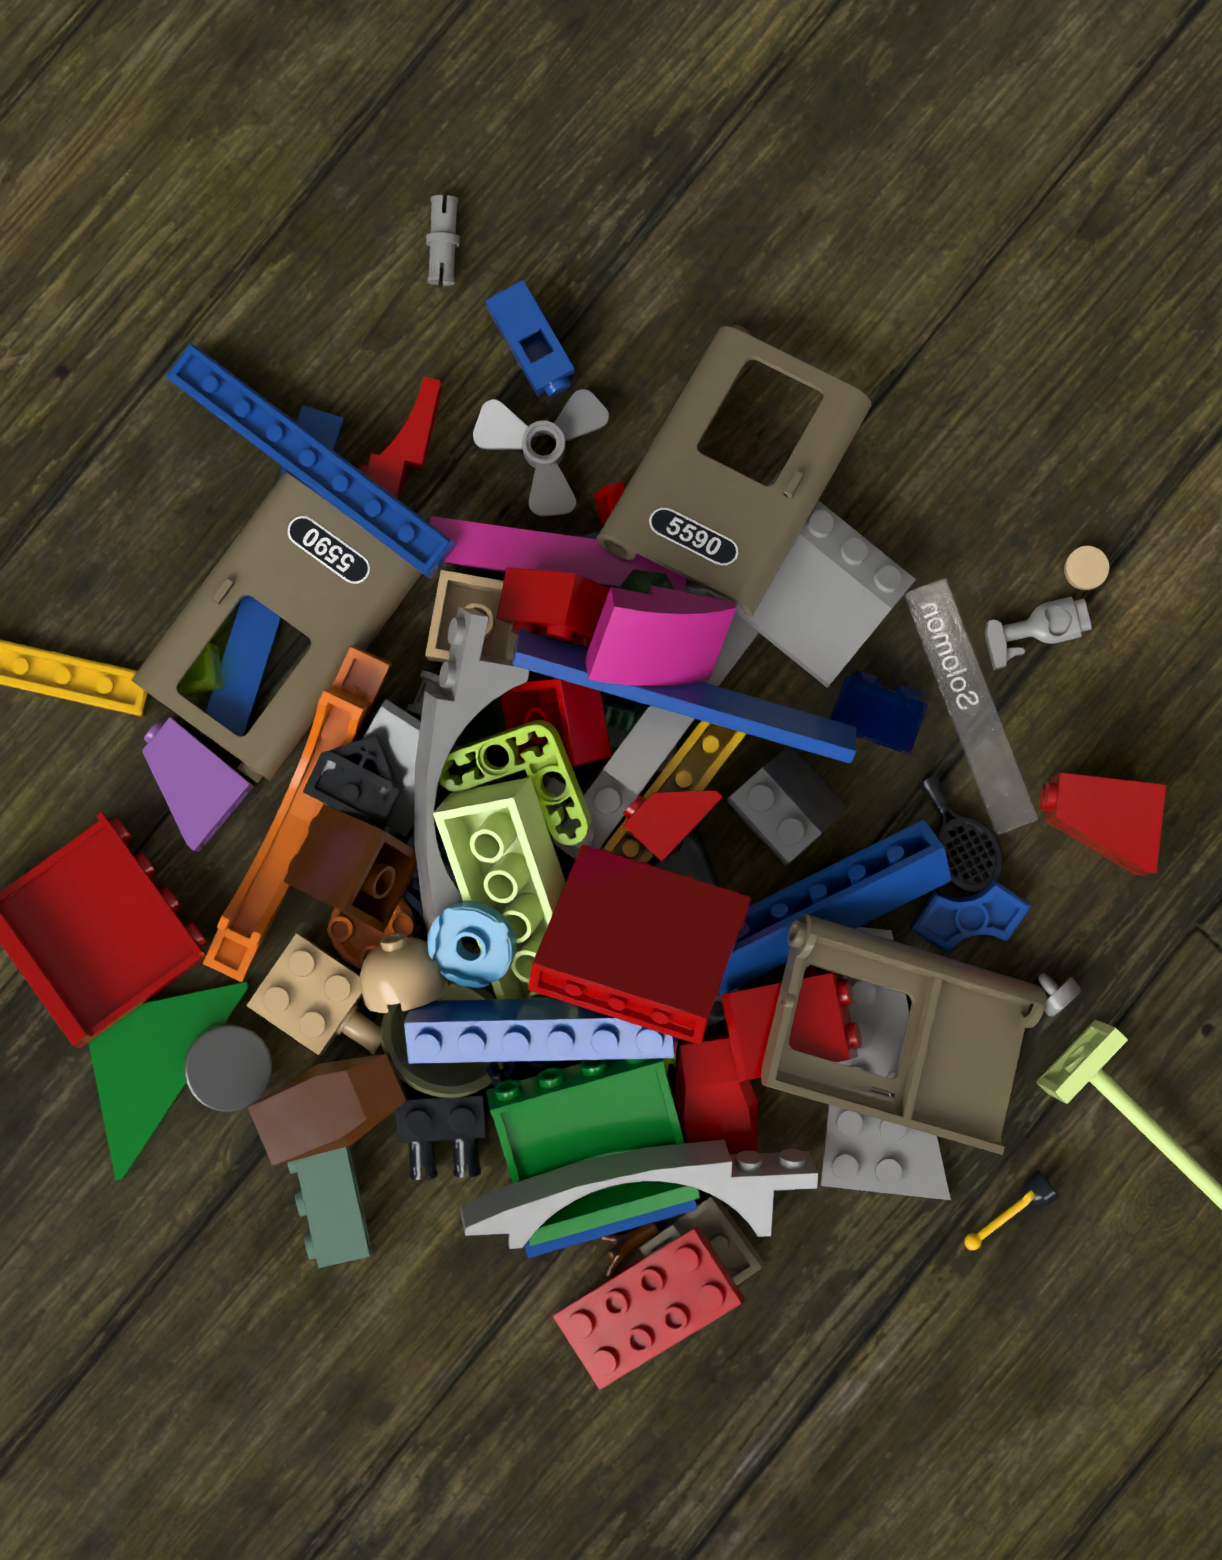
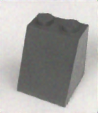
M385 699L363 739L378 735L401 790L383 831L395 838H398L401 834L408 839L414 832L415 761L421 721ZM454 743L452 749L458 748L460 746ZM453 760V765L448 769L449 774H451L456 766L455 760ZM439 782L437 786L436 796L442 788Z
M791 746L785 748L735 791L726 802L783 866L790 863L848 809Z

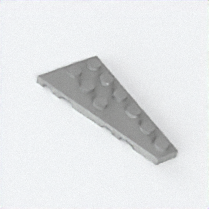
M866 927L856 928L857 930L894 941L892 930ZM842 975L843 979H848L851 984L853 1004L848 1005L851 1022H857L859 1026L862 1047L857 1048L858 1057L836 1063L883 1077L893 1078L897 1071L910 1014L906 994ZM828 1104L820 1186L951 1200L937 1136Z

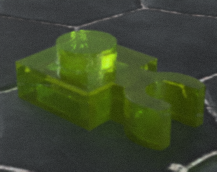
M208 643L180 681L178 692L183 697H190L224 688L218 646Z

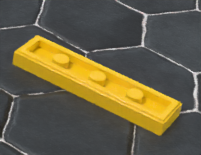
M0 640V685L144 717L149 693L131 681L137 673L136 670Z

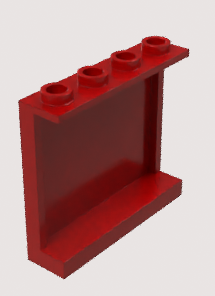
M102 812L96 815L99 819L97 823L0 892V944L72 1046L80 1049L201 962L207 955L201 947L207 942L201 931L193 921L185 925L176 912L182 907L178 899L168 886L160 890L151 876L157 873L153 864L142 851L135 855L127 844V841L132 836L118 817L110 820Z
M582 844L532 962L528 990L701 1045L709 1015L740 930L744 928L751 897L739 894L731 889H723L695 880L690 876L666 871L645 862L628 859L604 849H597Z

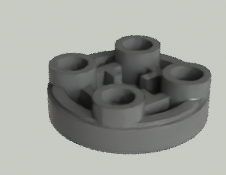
M213 1023L201 1032L188 1047L184 1058L183 1076L194 1097L206 1107L222 1112L238 1111L255 1103L266 1091L272 1075V1059L264 1041L251 1029L234 1023Z

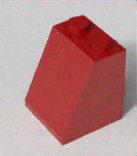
M1069 773L1054 775L1049 778L1047 785L1042 784L1039 810L1045 811L1044 821L1134 875L1144 876L1157 873L1166 785Z
M831 972L803 978L789 1037V1045L793 1050L832 1062H841L858 1057L857 1048L862 1047V1038L857 1022H851L848 1005L853 1004V992L849 980L843 979L842 974ZM782 982L721 995L738 1082L761 1078L763 1060Z

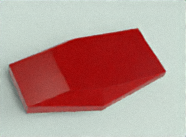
M729 1035L703 1038L701 1045L688 1041L680 1042L673 1102L684 1143L725 1140L729 1154H738L742 1151L758 1152V1100L749 1080L738 1082Z

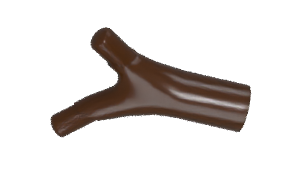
M654 1223L636 1227L624 1234H611L601 1237L602 1241L616 1244L607 1253L610 1261L605 1275L612 1277L617 1266L630 1252L659 1234Z

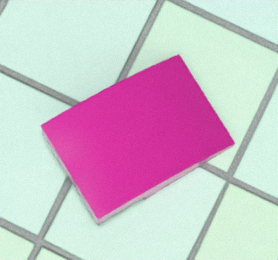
M652 585L649 594L610 587L585 658L588 680L631 686H676L710 679L736 612V602Z

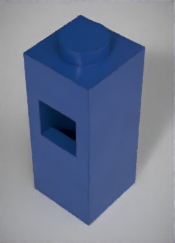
M524 280L486 300L489 314L537 397L545 393L549 397H553L571 386L569 380L575 377L574 367Z

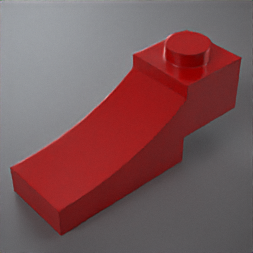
M423 377L415 405L399 434L380 455L371 453L369 464L362 463L360 466V471L398 500L401 499L407 468L425 470L443 389L441 380Z

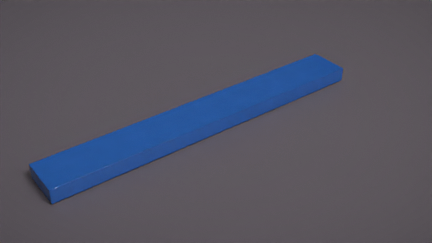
M193 343L188 345L166 375L167 379L431 579L457 545Z
M302 405L297 423L335 451L345 420L342 417ZM283 467L280 477L283 475L284 472H287L296 479H298L296 476H294L292 473H290L287 469ZM245 596L241 599L206 709V714L237 736L246 735L282 621L280 616L251 596Z
M523 629L519 631L512 665L842 762L851 763L856 753V727L701 681L676 686H631L588 680L585 664L588 648Z

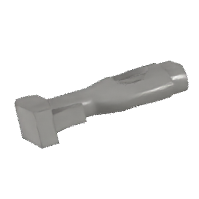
M1072 596L1042 603L1024 621L1002 626V623L998 620H989L986 623L985 638L993 670L1004 668L1006 662L1012 657L1025 653L1023 648H1007L1006 642L1034 637L1044 643L1054 644L1082 637L1081 632L1091 630L1092 627L1084 598L1073 601Z

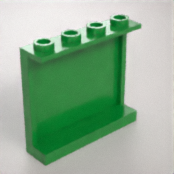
M662 1058L583 1060L580 1064L562 1069L559 1067L545 1069L538 1076L524 1080H506L497 1084L495 1088L486 1090L491 1116H493L512 1183L573 1163L647 1147L685 1144ZM662 1181L630 1182L606 1187L589 1193L557 1211L533 1233L528 1241L530 1246H534L699 1199V1192L694 1187Z

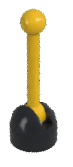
M1039 1170L1035 1171L1023 1182L1021 1188L1022 1199L978 1233L968 1234L964 1239L966 1248L969 1250L979 1249L984 1238L1027 1205L1036 1209L1045 1208L1060 1198L1043 1174Z

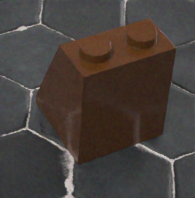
M323 804L319 814L311 821L308 835L298 854L292 858L288 867V873L283 882L384 933L417 869L415 849L375 826Z

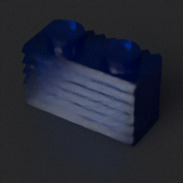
M856 671L855 677L847 674L844 677L829 719L856 727V737L909 755L929 705L920 701L922 694L903 686H897L895 692L880 687V678L862 671Z

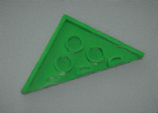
M249 982L143 1003L88 1043L116 1181L126 1177L137 1157L163 1121L164 1116L187 1083L183 1076L184 1058L192 1041L211 1024L228 1022L243 996L249 990Z

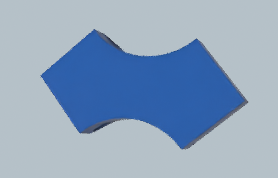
M994 879L984 890L968 897L952 898L934 891L910 924V928L947 953L960 941L975 935H992L1007 941L1032 905L1029 901Z

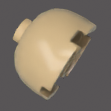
M393 933L383 937L380 940L381 945L370 951L364 959L360 973L361 992L365 1006L370 1011L378 1013H389L387 1005L401 1003L402 1011L426 1005L445 993L444 984L450 986V980L446 979L439 971L441 968L438 966V963L435 959L432 961L428 952V942L419 938L406 937L405 933Z

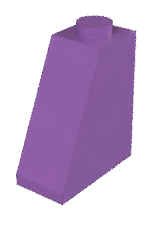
M169 717L165 723L159 720L144 737L148 744L142 752L187 846L193 851L200 852L254 788V785L176 720Z

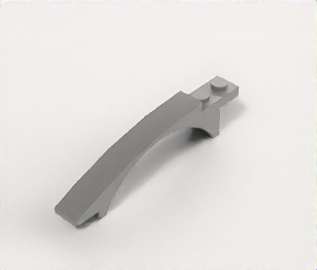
M462 607L458 608L457 618L451 620L448 629V642L451 644L448 661L442 664L440 670L439 684L443 688L442 693L429 691L424 693L415 761L414 846L423 918L427 935L433 921L449 905L463 901L461 893L455 887L446 871L436 841L433 812L441 771L450 750L467 724L494 699L508 690L527 682L530 671L512 665L513 660L481 655L488 616L477 610Z
M734 614L710 679L701 682L719 687L758 636L759 631L738 614ZM649 706L584 795L592 819L590 831L576 845L560 844L554 838L552 843L574 859H576L582 844L600 849L625 817L623 812L642 793L695 718ZM568 817L561 827L563 829L570 828L574 834L580 821L578 818L571 819Z
M725 1140L647 1147L569 1164L496 1189L462 1204L461 1217L465 1236L508 1234L509 1249L523 1248L533 1233L547 1219L566 1205L589 1193L623 1183L662 1181L694 1187L717 1197L735 1209L749 1223L758 1237L771 1236L774 1190L817 1189L818 1171L810 1151L785 1149L774 1153L742 1151L738 1154H729Z

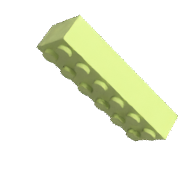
M531 777L452 792L433 812L462 899L463 901L482 902L496 909L509 922L516 937V954L510 968L499 980L491 982L496 998H552L530 991L528 987L532 962L566 882ZM477 941L480 951H482L481 945Z

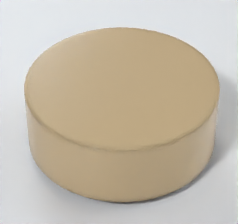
M1082 546L1075 549L1067 557L1064 573L1066 579L1073 587L1080 590H1092L1101 585L1107 578L1109 562L1106 555L1100 549L1093 546Z

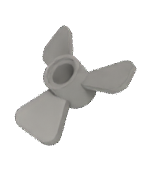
M581 389L574 392L555 423L537 421L528 427L503 403L492 399L485 402L481 408L473 431V439L479 448L485 450H523L526 461L535 468L529 497L530 510L539 517L568 515L576 508V498L558 466L565 456V442L603 428L608 423L609 413L591 391ZM540 436H549L556 442V448L551 454L541 456L532 450L533 441Z

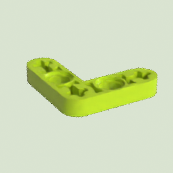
M534 720L452 749L449 752L439 778L440 785L445 789L453 792L464 791L525 769L527 776L531 777L548 829L557 842L568 846L576 845L590 831L592 825L590 811L556 728L548 721ZM533 731L536 732L538 737L546 736L548 742L543 747V752H540L538 746L524 749L520 754L524 760L519 759L518 745L528 742L533 737ZM490 745H501L507 750L509 761L506 766L496 767L489 763L486 751ZM472 751H475L477 766L467 770L462 775V780H460L457 774L450 776L448 769L453 765V760H455L458 766L470 763L475 758ZM554 771L561 774L566 782L565 790L559 794L547 791L542 781L545 773ZM568 797H571L573 802H569L565 807L571 819L578 818L580 821L574 834L570 828L563 829L560 825L565 819L562 805L557 809L552 807L553 804H560Z

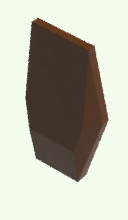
M385 1053L316 1064L249 1106L248 1110L272 1166L353 1145L406 1103L409 1098L393 1065L390 1054Z

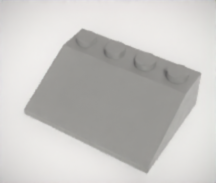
M780 470V472L773 478V480L767 486H771L776 482L782 470ZM818 500L753 617L745 614L739 605H737L735 613L828 688L916 579ZM705 588V589H706L707 591H709L712 595H714L717 599L730 601V600H728V599H726V598H724V597H722V596H720V595L714 593L713 591H711V590Z

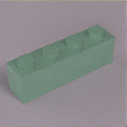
M350 1146L287 1162L290 1173H298L301 1190L295 1191V1200L299 1216L307 1215L310 1233L304 1234V1241L309 1260L316 1258L318 1268L370 1257L373 1254Z

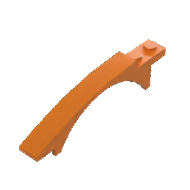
M354 645L350 646L333 686L325 689L318 701L314 722L289 788L252 865L221 916L216 927L218 928L217 933L203 961L204 965L240 982L244 981L290 888V885L283 882L288 873L289 864L292 858L298 854L304 843L311 821L319 814L323 804L327 805L303 793L305 785L322 752L358 741L392 663Z

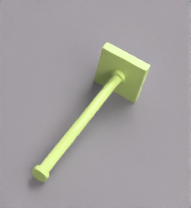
M1095 1019L1036 1083L1049 1095L1068 1104L1090 1081L1222 1210V1185L1102 1070V1067L1128 1039L1115 1027Z

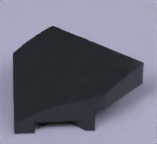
M376 734L322 752L305 785L303 793L383 830L401 790L380 739Z

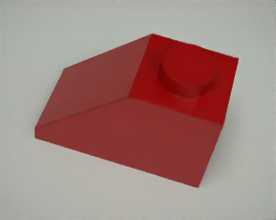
M717 791L653 793L646 800L640 794L623 812V815L628 818L623 828L662 863L723 796Z

